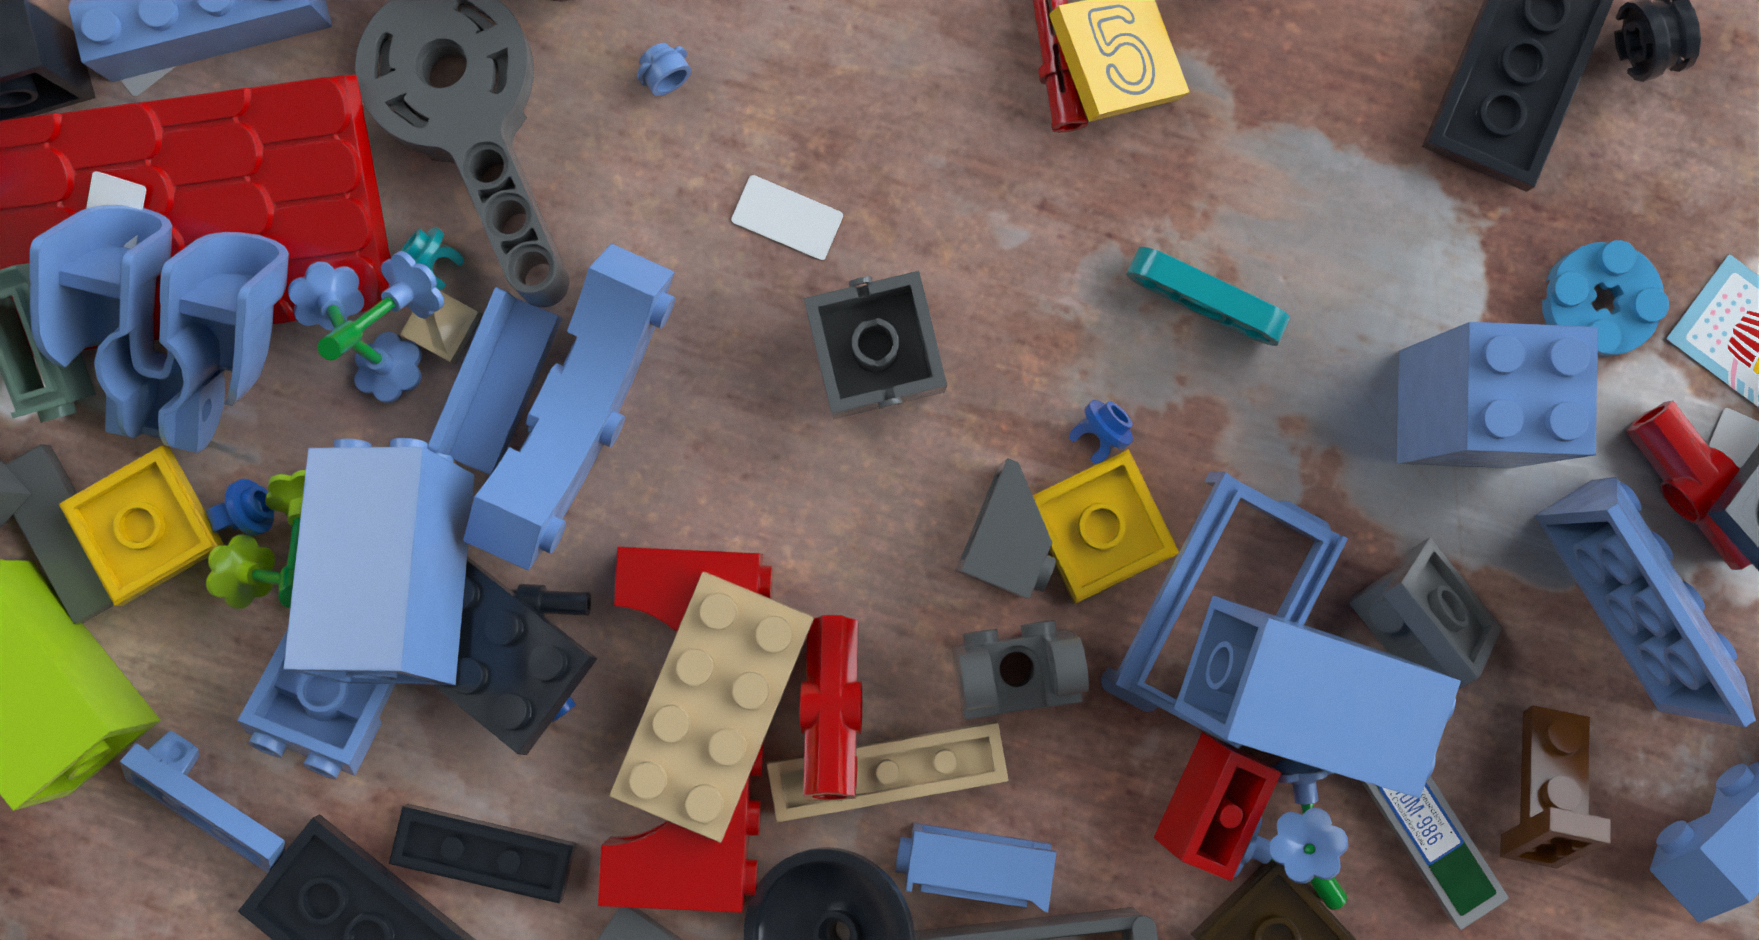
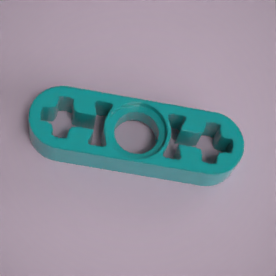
M1149 247L1138 248L1126 273L1127 277L1136 284L1248 338L1267 345L1277 346L1290 321V316L1282 309L1170 255Z

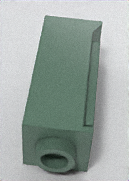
M30 263L0 270V372L15 412L11 413L12 418L37 412L42 423L76 413L77 410L73 401L96 395L81 352L66 367H61L51 363L37 348L31 332ZM11 296H12L13 299H14V302H15L16 308H17V310H18L19 316H20V318H21L23 327H24V329H25V332H26V335H27V337H28L29 343H30V345H31L33 354H34L35 359H36V362H37V364H38L40 373H41L42 378H43V381H44V383H45V386H46L45 388H44V385H43V383H42L41 377H40V375H39L37 366H36L35 361H34V358H33V356H32L30 347H29L28 342H27V339H26V337H25L23 328H22V326H21V323H20V320H19V318H18L17 312H16V310H15V307H14L13 301H12V299H11Z

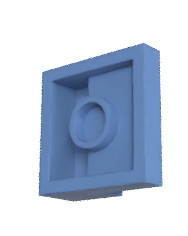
M287 629L237 721L246 733L252 735L248 744L263 753L282 758L285 750L288 749L306 756L307 758L303 766L321 776L336 780L340 771L355 776L382 724L379 716L396 684L341 683L284 670Z

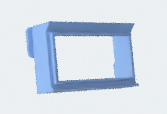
M1209 472L1204 482L1213 488L1118 671L1108 666L1102 674L1100 682L1105 691L1143 711L1151 712L1160 707L1239 749L1241 744L1220 737L1174 710L1177 699L1144 683L1239 501L1314 541L1276 614L1278 617L1304 625L1348 538L1331 531L1330 525L1325 520L1289 501L1277 502L1241 483L1227 472Z

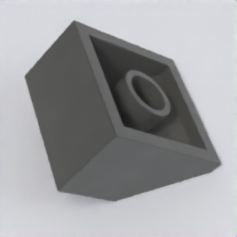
M1007 458L998 465L955 571L1017 597L1030 599L1033 590L1043 592L1053 572L1056 558L1048 556L1052 540L1018 462Z

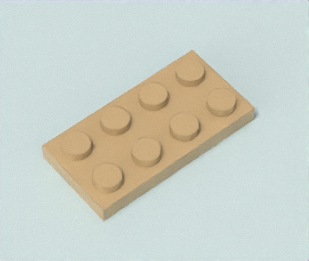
M702 572L609 796L721 843L814 617L717 576Z

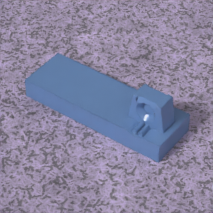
M167 732L148 750L135 743L120 760L126 781L267 874L285 853V842L282 838L187 776L200 756L199 750L195 745L175 732Z

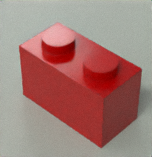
M1202 732L1153 838L1180 861L1232 881L1282 772L1250 752L1238 749Z

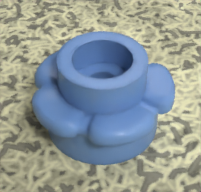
M659 43L644 52L639 60L641 67L637 72V79L643 86H648L655 96L666 95L676 90L691 75V68L685 60L687 51L681 46L673 49L667 43Z

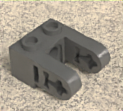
M1055 620L1020 625L1022 636L999 639L997 629L964 633V644L952 646L961 712L964 719L1082 702L1081 693L1089 691V679L1081 638L1072 631L1066 629L1057 630ZM1014 651L1023 652L1030 661V672L1026 679L1016 684L1003 681L999 672L1001 660L1008 653Z

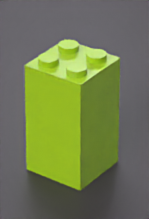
M0 559V795L10 808L15 811L71 795L159 723L161 719L83 623H73L53 585L33 561Z

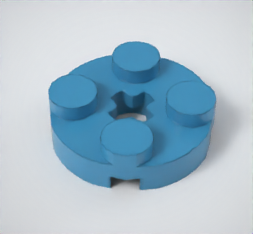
M1623 240L1594 242L1563 256L1548 274L1546 281H1550L1547 286V298L1542 300V313L1547 325L1598 327V357L1620 355L1641 346L1656 331L1659 321L1667 315L1669 310V299L1663 291V284L1657 270L1642 253ZM1596 285H1599L1603 290L1609 289L1612 292L1614 308L1611 313L1606 308L1598 311L1593 308L1591 302L1597 297L1594 289Z

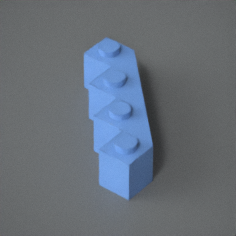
M1759 761L1749 766L1737 764L1726 770L1716 782L1717 788L1710 813L1688 823L1684 820L1676 821L1667 826L1657 837L1656 843L1658 845L1650 871L1698 923L1750 903L1759 894Z

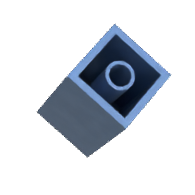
M1468 322L1399 350L1397 464L1517 468L1596 455L1598 327Z
M412 438L391 439L390 447H372L371 443L356 439L334 440L333 448H308L284 670L341 683L456 685L468 543L464 542L463 539L472 508L473 473L454 464V457L434 453L427 449V442Z
M1213 595L1174 710L1228 741L1420 799L1426 780L1434 770L1435 754L1446 723L1454 712L1455 697L1461 681L1397 655Z

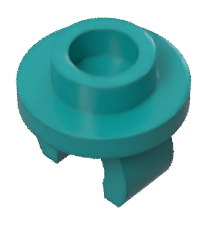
M433 227L427 233L421 229L416 230L400 250L408 253L416 263L426 265L432 272L434 262L441 257L450 258L459 266H462L465 262L463 256L449 245L441 244L444 232L438 227ZM435 276L436 288L443 290L446 284L438 276Z

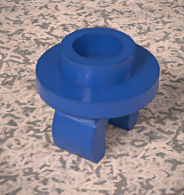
M1092 400L1084 409L1086 418L1082 419L1069 435V439L1073 443L1087 432L1098 436L1101 446L1090 458L1094 464L1105 460L1114 447L1126 449L1133 442V436L1130 431L1133 424L1128 414L1116 403L1108 401L1105 404L1098 400Z
M240 479L231 483L225 492V502L206 510L213 533L220 532L232 526L233 530L240 529L251 536H258L269 531L274 522V510H271L265 503L268 491L249 479Z

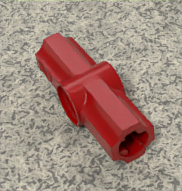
M1673 400L1663 402L1638 417L1631 423L1630 428L1626 432L1663 479V482L1660 484V490L1666 502L1682 518L1698 525L1731 570H1742L1751 565L1752 563L1707 514L1738 473L1739 467L1725 453L1706 444Z
M821 615L814 618L807 634V680L802 681L800 692L801 734H805L803 796L806 799L820 801L856 799L858 757L856 756L857 734L862 732L863 709L862 682L858 681L859 622L858 619L848 618L843 615Z

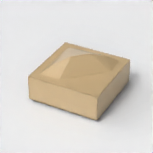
M441 292L444 298L443 307L425 319L418 317L412 312L400 335L443 359L456 364L483 314Z

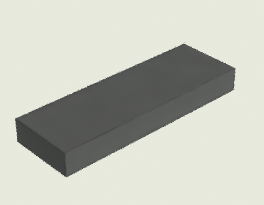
M40 444L7 463L6 466L31 493L13 515L73 623H85L114 606L59 506V503L77 494L51 445Z

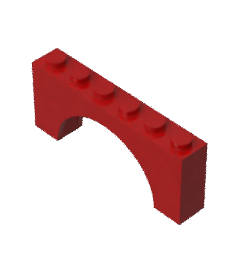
M617 547L614 606L627 607L647 613L667 624L675 632H678L702 572H707L771 599L773 566L763 565L762 553ZM764 741L721 843L668 820L638 834L610 836L601 845L598 906L741 913L746 902V895L756 896L758 883V860L748 859L749 836H759L761 800H751L752 777H762Z

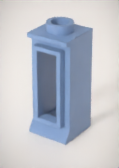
M913 822L911 838L900 836L895 872L906 874V891L912 892L913 883H917L920 886V892L1027 907V900H1030L1044 912H1048L1056 851L1051 850L1052 845L1047 842Z

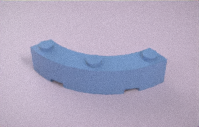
M612 243L588 268L577 306L567 330L568 333L577 336V339L572 344L563 366L555 363L550 369L528 413L525 425L529 426L528 432L530 433L520 451L509 447L495 470L474 496L463 539L464 542L528 571L543 550L550 554L553 553L566 527V521L563 518L583 485L603 444L612 447L623 428L625 416L620 414L619 411L634 381L655 327L660 329L664 327L675 303V297L668 294L674 271Z

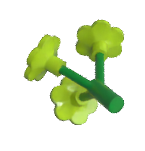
M299 470L291 476L286 474L272 476L268 483L269 492L265 498L266 506L271 510L284 512L288 517V524L292 526L287 566L282 568L281 572L271 571L275 565V556L272 550L267 547L258 546V543L252 536L236 535L228 546L219 545L209 554L208 564L212 571L206 579V587L211 595L223 597L227 605L232 608L243 609L251 604L254 597L260 598L268 595L274 584L279 585L278 599L284 607H291L306 470Z

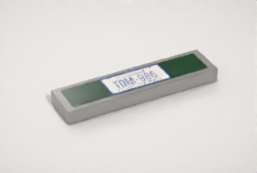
M1431 776L1426 780L1420 799L1361 781L1454 927L1459 930L1464 929L1509 899Z

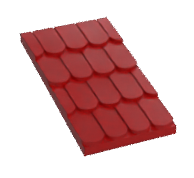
M357 75L321 77L0 121V270L14 265L30 263L31 243L37 236L75 213L86 209L92 174L98 171L146 187L143 208L160 213L168 218L172 224L171 257L196 239L208 234L221 232H242L260 235L285 246L289 253L287 286L282 298L274 304L273 324L298 321L294 315L295 304L289 297L288 287L294 279L305 277L308 267L316 262H326L334 269L349 267L355 271L359 278L357 289L364 298V306L358 313L367 312L382 301L381 294L389 288V283L382 274L381 266L386 260L391 259ZM161 274L156 277L154 340H159ZM11 296V299H12V301H13L15 310H16V312H17L18 318H19L20 323H21V326H22V328H23L25 337H26L27 342H28V345H29V347H30L32 356L35 357L34 354H33L31 345H30V343H29L28 337H27V335H26L25 329H24V327H23L21 318H20V316H19L18 310H17V308H16L14 299H13V297ZM98 346L87 347L83 350L96 349Z

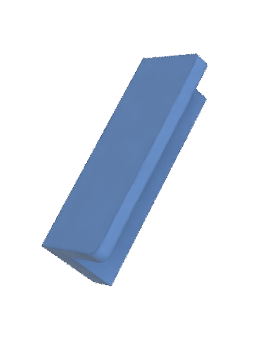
M496 287L427 449L434 453L450 455L454 457L455 461L491 475L509 447L562 318L559 315L517 299L509 292Z

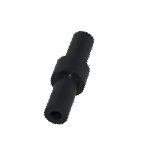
M520 584L517 589H510L544 617L545 614L585 616L590 614L591 594L589 592L547 591L545 585Z

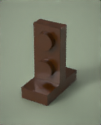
M1534 705L1523 711L1520 824L1501 834L1500 857L1557 869L1610 844V819L1589 815L1590 717Z

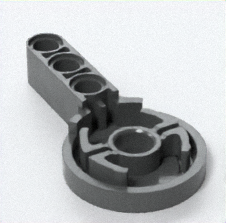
M389 0L368 23L358 45L355 75L358 76L362 102L372 118L398 143L416 152L427 154L433 161L451 162L457 165L508 283L529 304L537 307H550L557 304L565 297L569 289V274L513 149L515 134L527 119L523 110L529 100L534 81V60L524 31L511 11L500 0ZM460 5H469L475 7L479 12L490 18L496 25L493 26L487 19L479 15L476 12V10L471 7L462 6L460 12H458L457 9ZM380 54H382L381 67H380V75H381V77L378 78V63H379ZM447 56H458L467 61L463 76L455 84L445 88L430 86L429 75L431 69L440 59ZM499 72L498 85L496 92L494 94L493 91L496 82V73ZM391 105L400 116L394 113L389 106ZM414 112L427 119L428 122L417 117ZM498 164L504 165L503 172L498 179L489 183L482 182L483 174L488 168ZM517 214H525L527 216L524 226L518 232L504 234V226L508 219ZM540 264L549 265V273L543 282L534 286L526 285V276L533 267Z

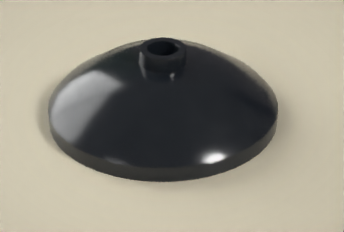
M821 847L805 850L787 857L776 864L762 878L756 887V896L751 897L744 921V940H842L836 932L838 921L843 922L849 928V940H915V930L911 912L903 894L883 869L855 852L834 847Z

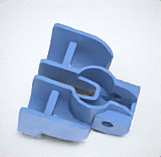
M124 205L89 207L75 213L37 236L30 247L31 332L39 351L51 363L66 367L83 349L98 346L94 365L97 380L106 393L105 432L130 438H136L141 434L161 438L162 443L169 447L195 453L205 449L218 427L223 404L233 406L260 378L270 347L274 304L282 298L287 286L289 253L286 247L275 240L260 235L242 232H221L198 238L171 257L172 224L170 220L160 213L145 208L142 210ZM137 236L135 247L132 249L124 247L127 242ZM160 274L159 342L168 349L167 354L154 351L156 277ZM224 370L232 372L228 398L225 402Z

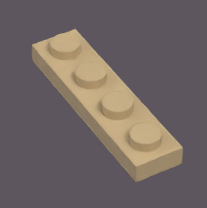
M997 721L858 745L856 752L858 757L856 799L820 801L804 798V755L768 761L767 763L777 822L1009 781Z

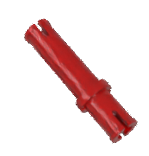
M1033 0L1035 23L1043 63L1038 68L1040 82L1046 84L1052 118V130L1057 133L1080 130L1088 125V119L1085 116L1084 107L1057 35H1054L1053 25L1049 17L1051 13L1049 0ZM1051 0L1053 10L1059 5L1068 4L1067 0ZM1059 53H1060V58H1061V59H1060V62H1061V68H1062L1063 77H1064V83H1065V90H1066L1065 93H1063L1062 78H1061V72H1060V69H1059V62H1058V54H1059Z

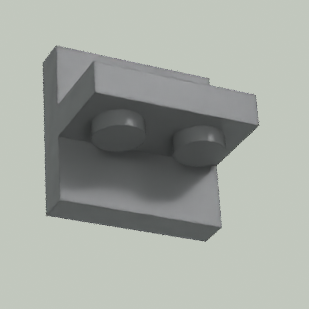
M1430 537L1411 548L1400 567L1355 593L1349 602L1350 606L1388 653L1460 680L1458 689L1479 679L1503 629Z

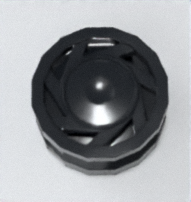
M1633 0L1626 2L1619 8L1615 18L1618 21L1623 20L1622 29L1614 31L1615 46L1620 61L1626 59L1630 61L1632 68H1628L1627 74L1634 80L1644 82L1661 76L1666 69L1680 72L1694 66L1700 53L1701 33L1696 11L1689 0Z

